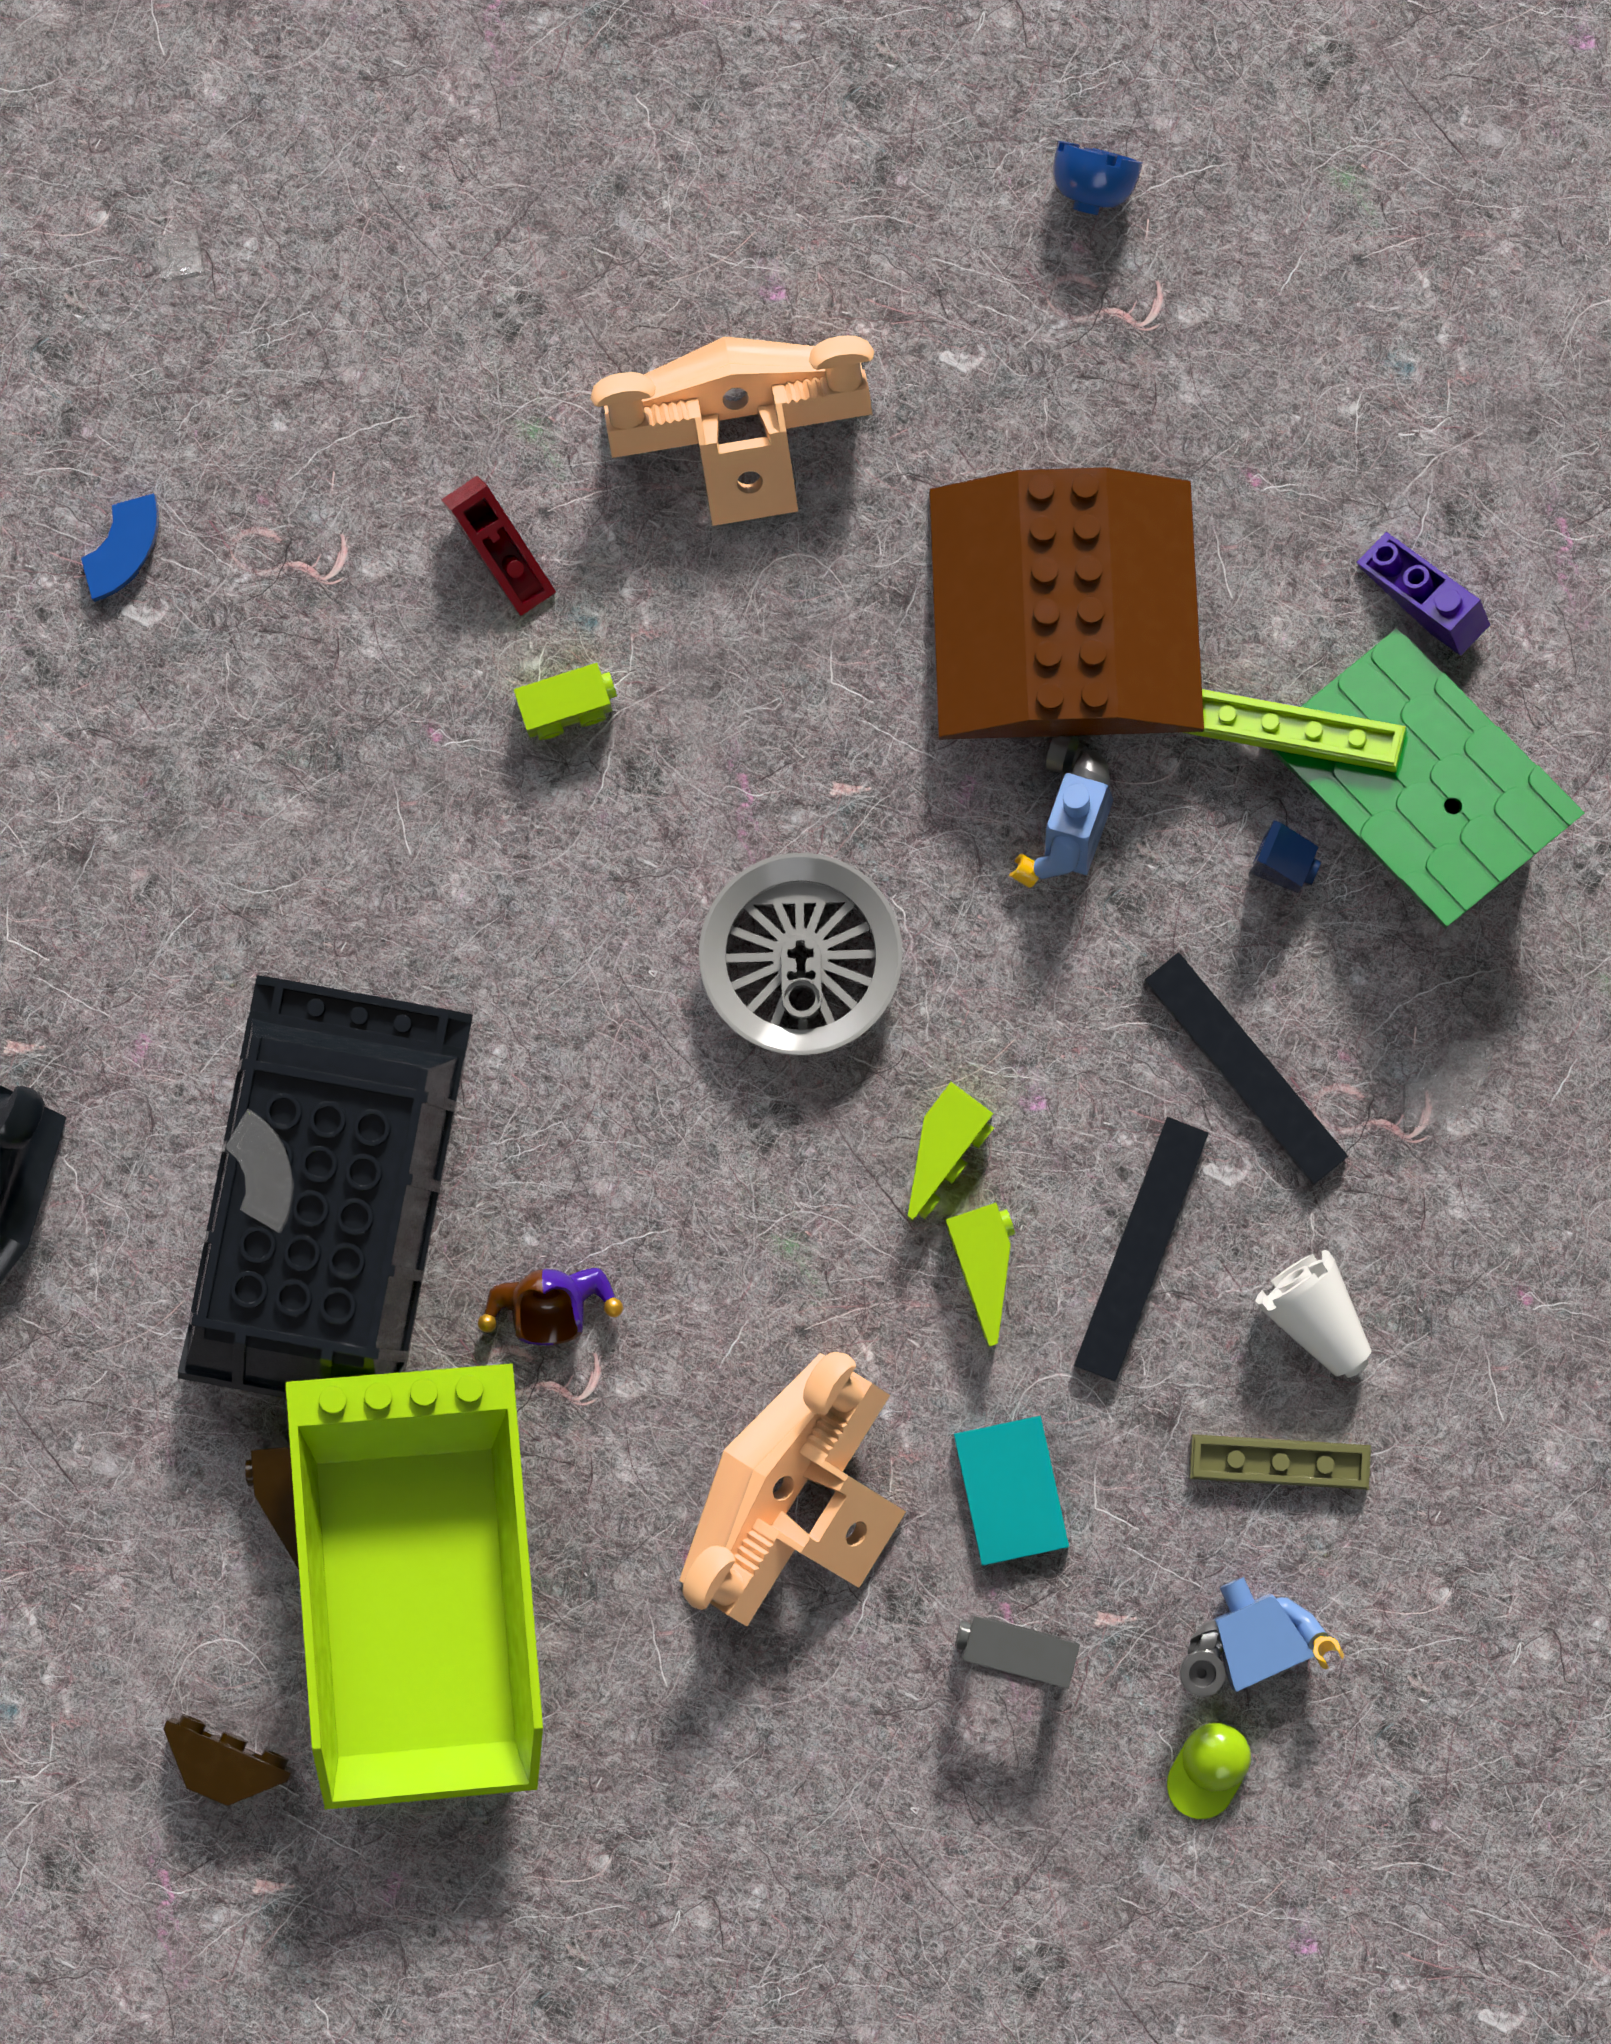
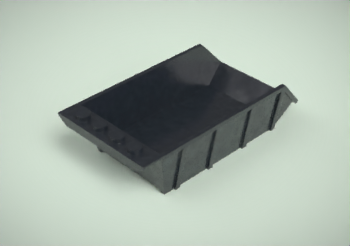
M256 976L189 1324L178 1369V1379L286 1398L285 1382L403 1372L409 1355L472 1024V1014L285 979Z

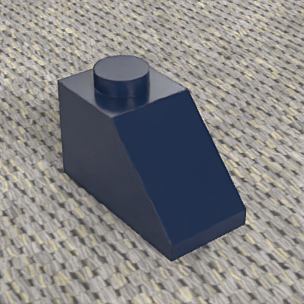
M1273 820L1263 837L1249 873L1298 893L1304 883L1312 885L1317 875L1321 861L1314 857L1319 847L1286 825Z

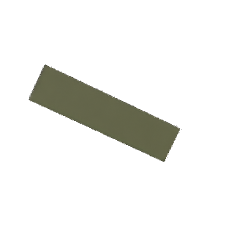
M1191 1434L1189 1479L1369 1490L1371 1445Z

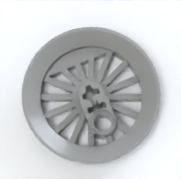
M788 853L761 860L747 867L728 882L717 895L705 917L699 942L700 973L706 993L713 1007L726 1024L741 1037L752 1044L776 1053L803 1056L835 1050L854 1041L869 1030L882 1016L893 998L900 979L903 952L898 922L890 904L878 887L863 873L847 863L825 855ZM815 905L806 929L804 928V906ZM843 905L816 933L815 930L824 906ZM783 906H795L796 929H793ZM755 907H774L785 933L783 934ZM854 907L866 921L824 941V938ZM745 910L777 942L740 929L734 925ZM869 931L875 949L828 951ZM731 935L773 952L727 954L728 941ZM800 945L805 946L806 953L813 954V957L806 959L805 970L803 971L797 970L795 959L788 958V955L796 953V946ZM876 959L872 978L828 962ZM773 962V964L733 982L729 979L727 964ZM824 971L864 985L868 989L859 1003H857ZM778 972L770 983L746 1007L735 991ZM821 982L851 1009L849 1013L837 1021L834 1020L823 996ZM782 985V994L771 1023L756 1016L754 1012ZM807 989L812 992L815 997L813 1006L805 1011L794 1009L789 1002L790 996L794 991ZM821 1010L827 1025L807 1029V1021L816 1017ZM784 1011L790 1018L798 1021V1030L779 1027Z

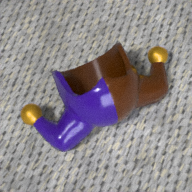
M590 1268L570 1275L555 1269H540L529 1273L520 1282L502 1283L491 1288L485 1314L478 1319V1327L483 1332H492L496 1328L495 1318L502 1309L508 1308L512 1311L515 1335L520 1341L533 1345H556L574 1340L582 1334L583 1302L591 1295L595 1294L604 1301V1311L610 1317L620 1316L623 1312V1304L615 1298L608 1278L599 1268Z

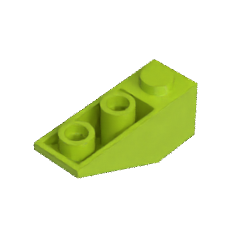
M952 1082L949 1083L923 1119L907 1219L911 1222L914 1221L917 1215L924 1219L928 1217L941 1199L935 1194L936 1190L945 1179L951 1184L956 1180L968 1164L961 1157L971 1144L979 1149L994 1129L988 1123L994 1113Z

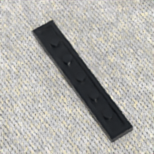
M1179 952L1144 980L1145 984L1312 1185H1315L1349 1157Z
M1170 1117L1166 1118L1075 1359L1074 1367L1116 1382L1209 1132Z

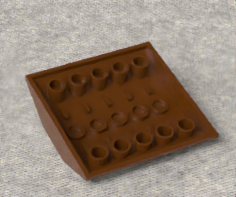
M1108 467L1015 470L930 489L939 740L1204 731L1191 481Z

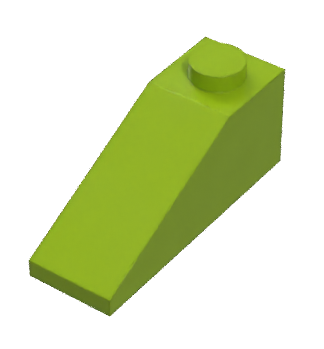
M996 1202L945 1220L946 1228L988 1348L998 1344L1011 1247L1008 1237L1015 1235L1008 1210L999 1211Z

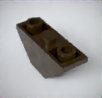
M182 1714L180 1720L171 1718L164 1725L163 1730L186 1788L226 1806L293 1779L296 1772L295 1769L287 1766L288 1758L264 1749L262 1755L246 1749L248 1741L228 1732H223L221 1737L204 1731L207 1724L194 1717Z

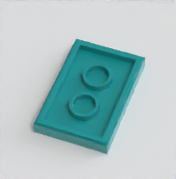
M1041 1415L953 1434L982 1566L1069 1547Z

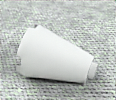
M1327 1250L1321 1251V1260L1317 1261L1314 1255L1311 1254L1278 1274L1271 1280L1275 1289L1268 1296L1261 1290L1255 1302L1261 1311L1335 1376L1345 1374L1347 1378H1350L1368 1366L1369 1361L1367 1358L1371 1354V1348L1335 1259Z

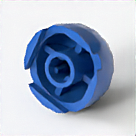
M1058 141L1053 164L1054 181L1062 195L1074 200V210L1098 215L1100 207L1114 208L1124 203L1133 193L1143 162L1096 148L1084 147L1082 149L1079 148V144Z

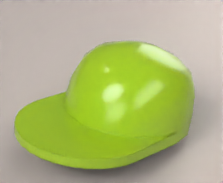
M1218 1722L1207 1723L1195 1729L1187 1738L1167 1777L1169 1798L1181 1813L1195 1819H1207L1217 1816L1228 1807L1248 1773L1251 1763L1250 1747L1244 1735L1233 1726Z

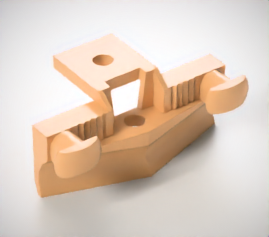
M837 336L826 339L816 346L722 337L644 375L626 372L605 377L593 386L590 399L595 406H604L612 458L699 444L712 526L798 512L786 429L872 415L869 386L861 363L871 361L874 356V350L867 340L858 336ZM732 388H741L746 391L745 396L737 401H729L723 397ZM759 415L767 437L719 445V421ZM745 472H756L760 475V478L752 484H743L738 481L739 476Z
M833 1352L825 1356L820 1353L723 1450L679 1579L683 1583V1596L692 1607L703 1610L710 1603L726 1615L748 1626L794 1550L860 1588L906 1511L848 1476L843 1471L890 1395L854 1373L856 1364L848 1354ZM784 1477L781 1487L773 1493L776 1482ZM807 1480L835 1491L809 1534L787 1515ZM856 1523L854 1532L846 1538L848 1529Z

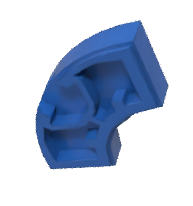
M154 493L113 504V522L108 537L97 550L81 557L91 598L94 602L105 599L127 586L139 574V570L154 548L159 528V508Z

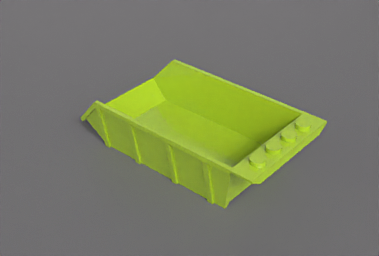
M513 1363L285 1382L311 1745L325 1810L538 1790L543 1719Z

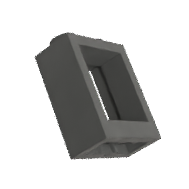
M973 1613L969 1622L961 1620L955 1641V1647L962 1650L960 1657L963 1661L1067 1689L1070 1686L1080 1644L1073 1640Z

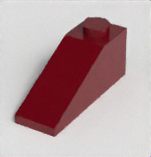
M475 476L441 499L520 617L556 593V590L488 485L478 476Z

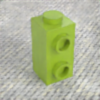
M597 662L513 689L529 737L538 735L539 740L557 737L564 733L563 727L580 722L581 727H587L604 721L606 719L605 714L613 711L609 699L617 697L610 672L601 674Z

